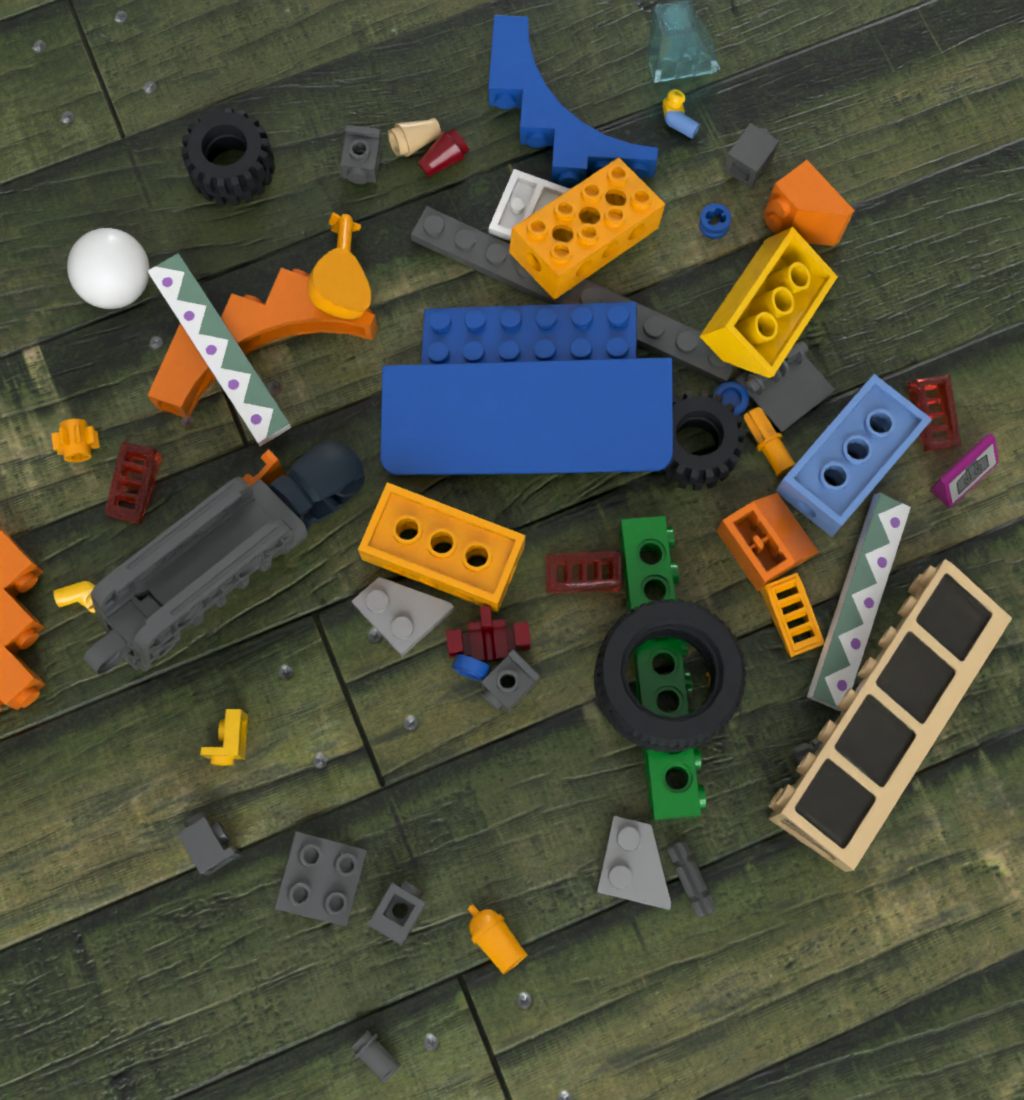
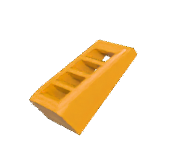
M798 573L766 584L761 589V595L789 658L824 645V639ZM791 590V596L778 600L776 594ZM797 604L799 609L785 615L783 614L782 608ZM803 617L804 624L791 629L788 628V622ZM809 631L810 638L794 644L792 637Z

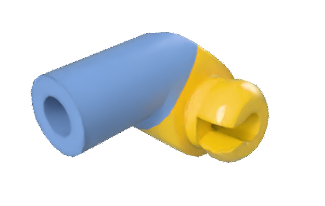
M673 89L668 92L667 97L664 98L662 103L665 122L671 128L693 139L701 124L685 115L683 106L685 95L683 92Z

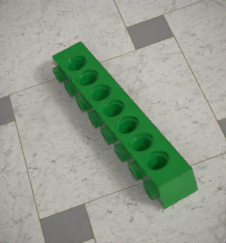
M666 517L621 519L619 538L627 610L630 612L634 607H640V604H647L652 601L644 594V589L648 586L658 587L663 593L662 599L681 600V598H675L674 584H679V571L677 562H671L669 549L675 547L673 527H667ZM646 550L653 551L657 554L659 562L653 565L646 564L641 560L640 553ZM662 637L647 640L633 650L638 702L657 715L678 717L693 713L695 709L688 708L687 694H692V679L690 671L684 672L682 658L688 656L687 643L681 639ZM656 658L668 660L672 667L671 673L667 675L658 674L653 669L652 661ZM660 695L671 696L676 702L675 711L666 713L660 710L657 706V697ZM699 746L685 751L669 753L647 750L643 747L651 822L700 816V808H706V794L704 785H698L696 770L701 769ZM676 769L684 775L685 784L682 789H673L668 786L665 779L668 770Z

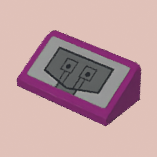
M987 434L931 487L930 491L947 507L950 508L956 504L997 465L999 458L995 436Z

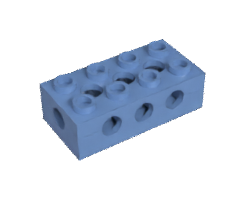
M873 374L783 478L775 492L829 536L833 537L932 419L877 375ZM871 427H875L880 433L874 431ZM848 452L855 454L858 459L852 458ZM825 478L833 480L836 486L829 485Z

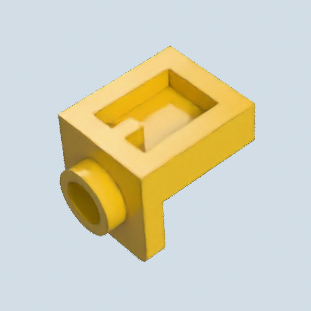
M226 709L225 719L220 720L218 728L219 741L223 742V747H201L200 755L211 759L210 764L216 766H233L234 759L245 760L248 714L241 709Z

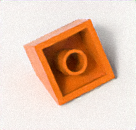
M805 160L774 184L763 217L767 227L775 234L793 227L808 244L835 246L840 242L855 210L808 160Z

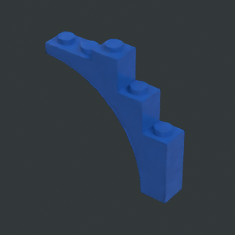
M494 15L489 75V106H497L501 109L521 108L520 144L533 148L553 146L551 182L564 187H574L586 179V173H596L618 157L640 179L654 177L658 148L627 143L607 136L580 121L562 106L546 86L532 54L529 42L528 17Z

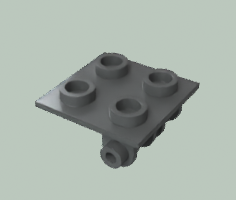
M802 340L795 342L773 377L767 378L747 370L735 379L737 383L746 389L748 396L758 407L763 409L767 418L781 433L836 391L807 359L805 353L808 351V347Z
M295 831L273 909L347 927L367 850Z

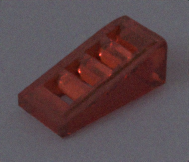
M950 375L908 382L911 403L930 418L943 416L945 422L937 425L929 423L920 433L924 451L961 446ZM936 389L937 396L926 397L925 391ZM940 403V410L928 411V404ZM947 430L948 437L933 439L932 432Z
M122 441L104 513L107 517L141 525L162 460V456L156 449ZM133 458L144 460L145 465L132 463ZM128 472L141 474V480L127 477ZM124 486L139 489L138 495L123 492ZM119 500L135 503V509L118 506Z
M620 551L546 555L545 557L546 593L620 592ZM572 564H579V581L572 582ZM587 564H594V580L587 581ZM602 564H609V579L602 580ZM557 565H564L563 583H557Z

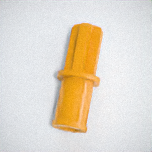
M757 407L748 411L743 416V420L758 443L756 449L764 453L777 477L787 474L796 463L781 441L782 434L776 433L762 408Z

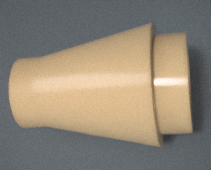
M435 118L396 123L394 128L388 130V138L393 152L396 156L404 155L405 157L412 155L442 134L440 125Z

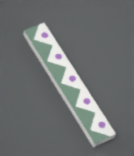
M177 253L148 270L150 277L259 446L261 447L291 428L290 423L180 254Z
M882 493L873 495L807 694L808 698L837 711H842L837 706L845 693L853 687L911 508Z

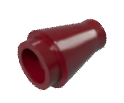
M452 128L447 133L443 131L417 163L430 178L434 174L464 160V155L469 152V148L461 136Z

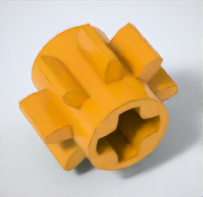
M83 419L62 421L59 424V432L51 433L53 450L57 451V455H63L64 460L67 462L89 460L92 457L91 449L100 448L98 431H94V426H88L87 421Z

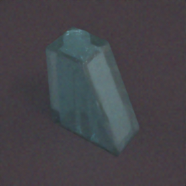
M690 1L654 6L647 50L654 83L719 72L720 66L713 38Z

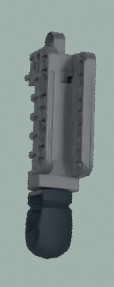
M324 441L303 455L290 468L288 476L281 475L269 487L261 479L250 486L242 477H236L222 486L104 577L91 592L94 610L107 634L86 652L83 660L97 675L109 671L123 659L136 671L141 669L147 672L151 669L152 661L162 658L181 640L180 632L190 624L199 626L203 623V613L213 605L219 608L227 603V594L234 588L245 589L249 585L250 575L257 570L267 571L271 567L272 558L279 552L288 554L307 538V532L310 530L312 523H319L334 514L362 489L365 480L364 469L355 451L340 442Z

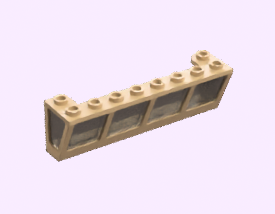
M946 559L935 568L929 565L923 574H919L907 591L912 596L910 595L897 613L903 618L896 628L890 626L879 640L878 645L882 647L881 652L876 659L870 657L859 671L857 676L862 681L855 691L850 688L839 702L837 707L842 712L835 723L829 720L820 731L817 740L822 743L814 755L808 752L796 769L801 774L797 782L792 786L787 784L784 789L780 788L768 806L773 809L768 818L770 821L845 872L855 870L1012 619L1010 615Z

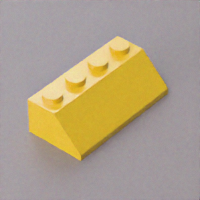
M793 227L784 230L763 242L699 337L723 362L771 378L781 366L838 276Z

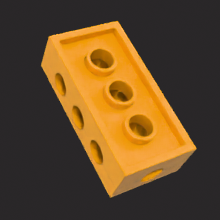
M618 157L512 227L509 253L555 300L656 231L660 225L665 203Z
M387 482L358 551L363 561L476 605H490L491 610L498 613L525 548L526 535ZM406 530L417 532V535L410 540L400 538V535ZM439 543H448L452 546L446 553H437L433 550ZM474 556H482L487 560L484 565L479 567L471 566L468 563V560Z

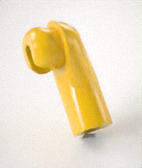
M82 581L53 590L56 604L60 608L78 602L91 613H95L91 592L96 585L89 581Z

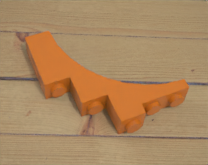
M281 268L265 305L260 299L252 295L246 294L241 297L232 293L221 319L243 353L247 355L261 346L290 336L319 332L349 334L373 340L378 329L376 316L369 308L361 317L349 320L340 319L321 311L314 306L308 295L307 284L309 274L299 269L290 271ZM181 323L147 396L156 408L189 419L201 396L216 378Z
M1 527L0 712L3 704L15 710L29 706L39 697V690L45 685L41 678L17 654L19 650H25L36 642L39 637L38 633L44 626L16 598L19 593L27 592L37 583V577L43 570Z

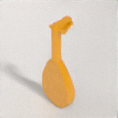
M333 212L328 224L331 225V231L338 233L337 248L329 251L316 263L309 275L307 291L310 301L321 311L340 319H356L361 317L371 303V289L368 280L356 257L351 253L352 232L359 231L361 224L353 222L349 214L339 216Z

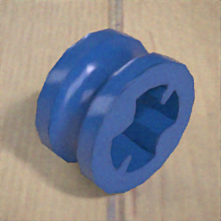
M717 203L704 207L699 222L700 231L703 235L711 239L725 236L729 231L732 217L729 209ZM714 216L721 218L716 226L710 225V220Z

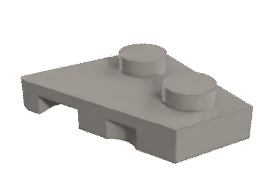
M378 577L351 601L401 657L455 610L450 602Z
M613 816L596 892L670 910L671 901L652 825Z

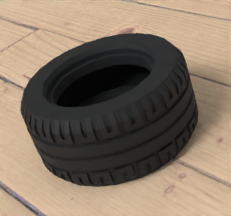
M659 599L656 602L653 600L647 604H640V607L636 606L630 612L625 613L608 631L601 644L595 663L594 690L596 691L595 695L599 702V707L602 709V714L607 718L608 723L614 726L613 729L616 732L618 731L623 738L626 737L629 742L656 752L685 751L710 740L727 725L736 713L742 701L741 698L744 695V687L746 685V680H744L746 677V664L743 661L744 655L740 650V643H737V638L731 633L730 627H727L722 619L720 620L715 613H710L711 610L704 609L699 604L695 605L693 602H684V600L680 599L674 601V599ZM659 637L681 639L696 648L706 661L710 675L709 692L703 705L693 713L678 717L657 715L643 707L630 691L626 676L628 658L633 650L645 641Z

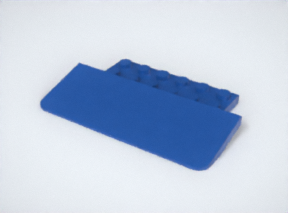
M637 302L425 309L421 365L382 366L381 463L384 469L394 476L660 471L666 468L673 458L672 358H637Z

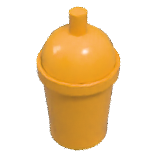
M474 904L468 908V911L473 916L469 923L472 942L483 950L503 975L508 973L528 954L504 922L505 918L501 914H497L490 909H484L479 912Z

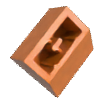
M778 493L747 504L723 519L716 531L757 592L766 584L774 582L819 553Z

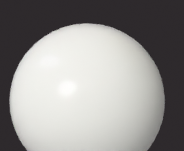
M113 228L92 230L80 237L69 253L67 272L70 283L76 293L93 306L104 309L125 307L137 300L148 284V270H150L146 252L134 237L121 230Z

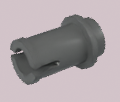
M366 1030L350 1047L355 1052L353 1057L355 1060L359 1057L379 1077L380 1081L385 1083L398 1070L401 1064L376 1040L378 1037L376 1033L372 1035Z

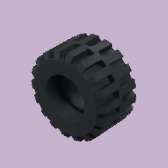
M218 108L210 110L211 115L206 117L202 114L197 117L199 122L197 124L191 123L187 128L190 135L183 136L182 143L184 147L181 148V155L195 189L198 193H203L204 198L211 202L215 198L217 205L225 206L226 201L231 202L232 206H239V201L244 199L246 203L253 201L252 196L254 194L261 196L265 192L263 185H270L272 181L271 173L275 171L274 157L264 127L260 126L259 120L254 116L249 118L246 111L239 110L238 113H234L233 108H225V112H219ZM238 149L245 152L243 157L234 164L220 166L212 163L216 156L223 151Z
M693 391L685 392L682 400L678 395L673 398V458L666 468L658 471V473L666 472L665 480L670 484L675 479L679 481L678 487L686 489L687 484L693 485V491L701 490L704 484L709 489L716 486L718 480L723 482L730 472L733 471L745 445L743 444L745 429H740L743 422L740 414L733 416L735 407L730 402L726 406L721 403L723 397L716 394L714 399L708 398L707 391H700L699 396H694ZM687 427L702 428L712 435L716 442L717 450L704 456L690 454L680 446L676 434Z

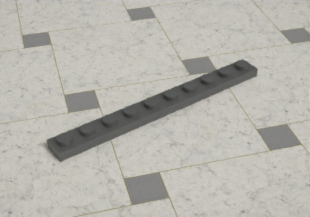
M426 206L411 233V241L549 305L634 302L586 279L554 300L509 253L510 244ZM637 303L638 346L664 358H672L673 362L720 384L728 381L735 366L723 362L699 337L702 332Z

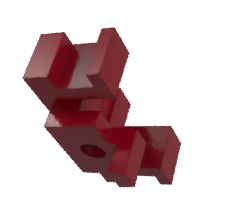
M490 605L479 607L480 622L468 623L469 633L462 634L461 629L446 630L449 659L455 658L456 654L471 656L482 662L501 661L513 649L515 651L530 650L531 641L528 622L513 623V629H506L505 619L492 620Z

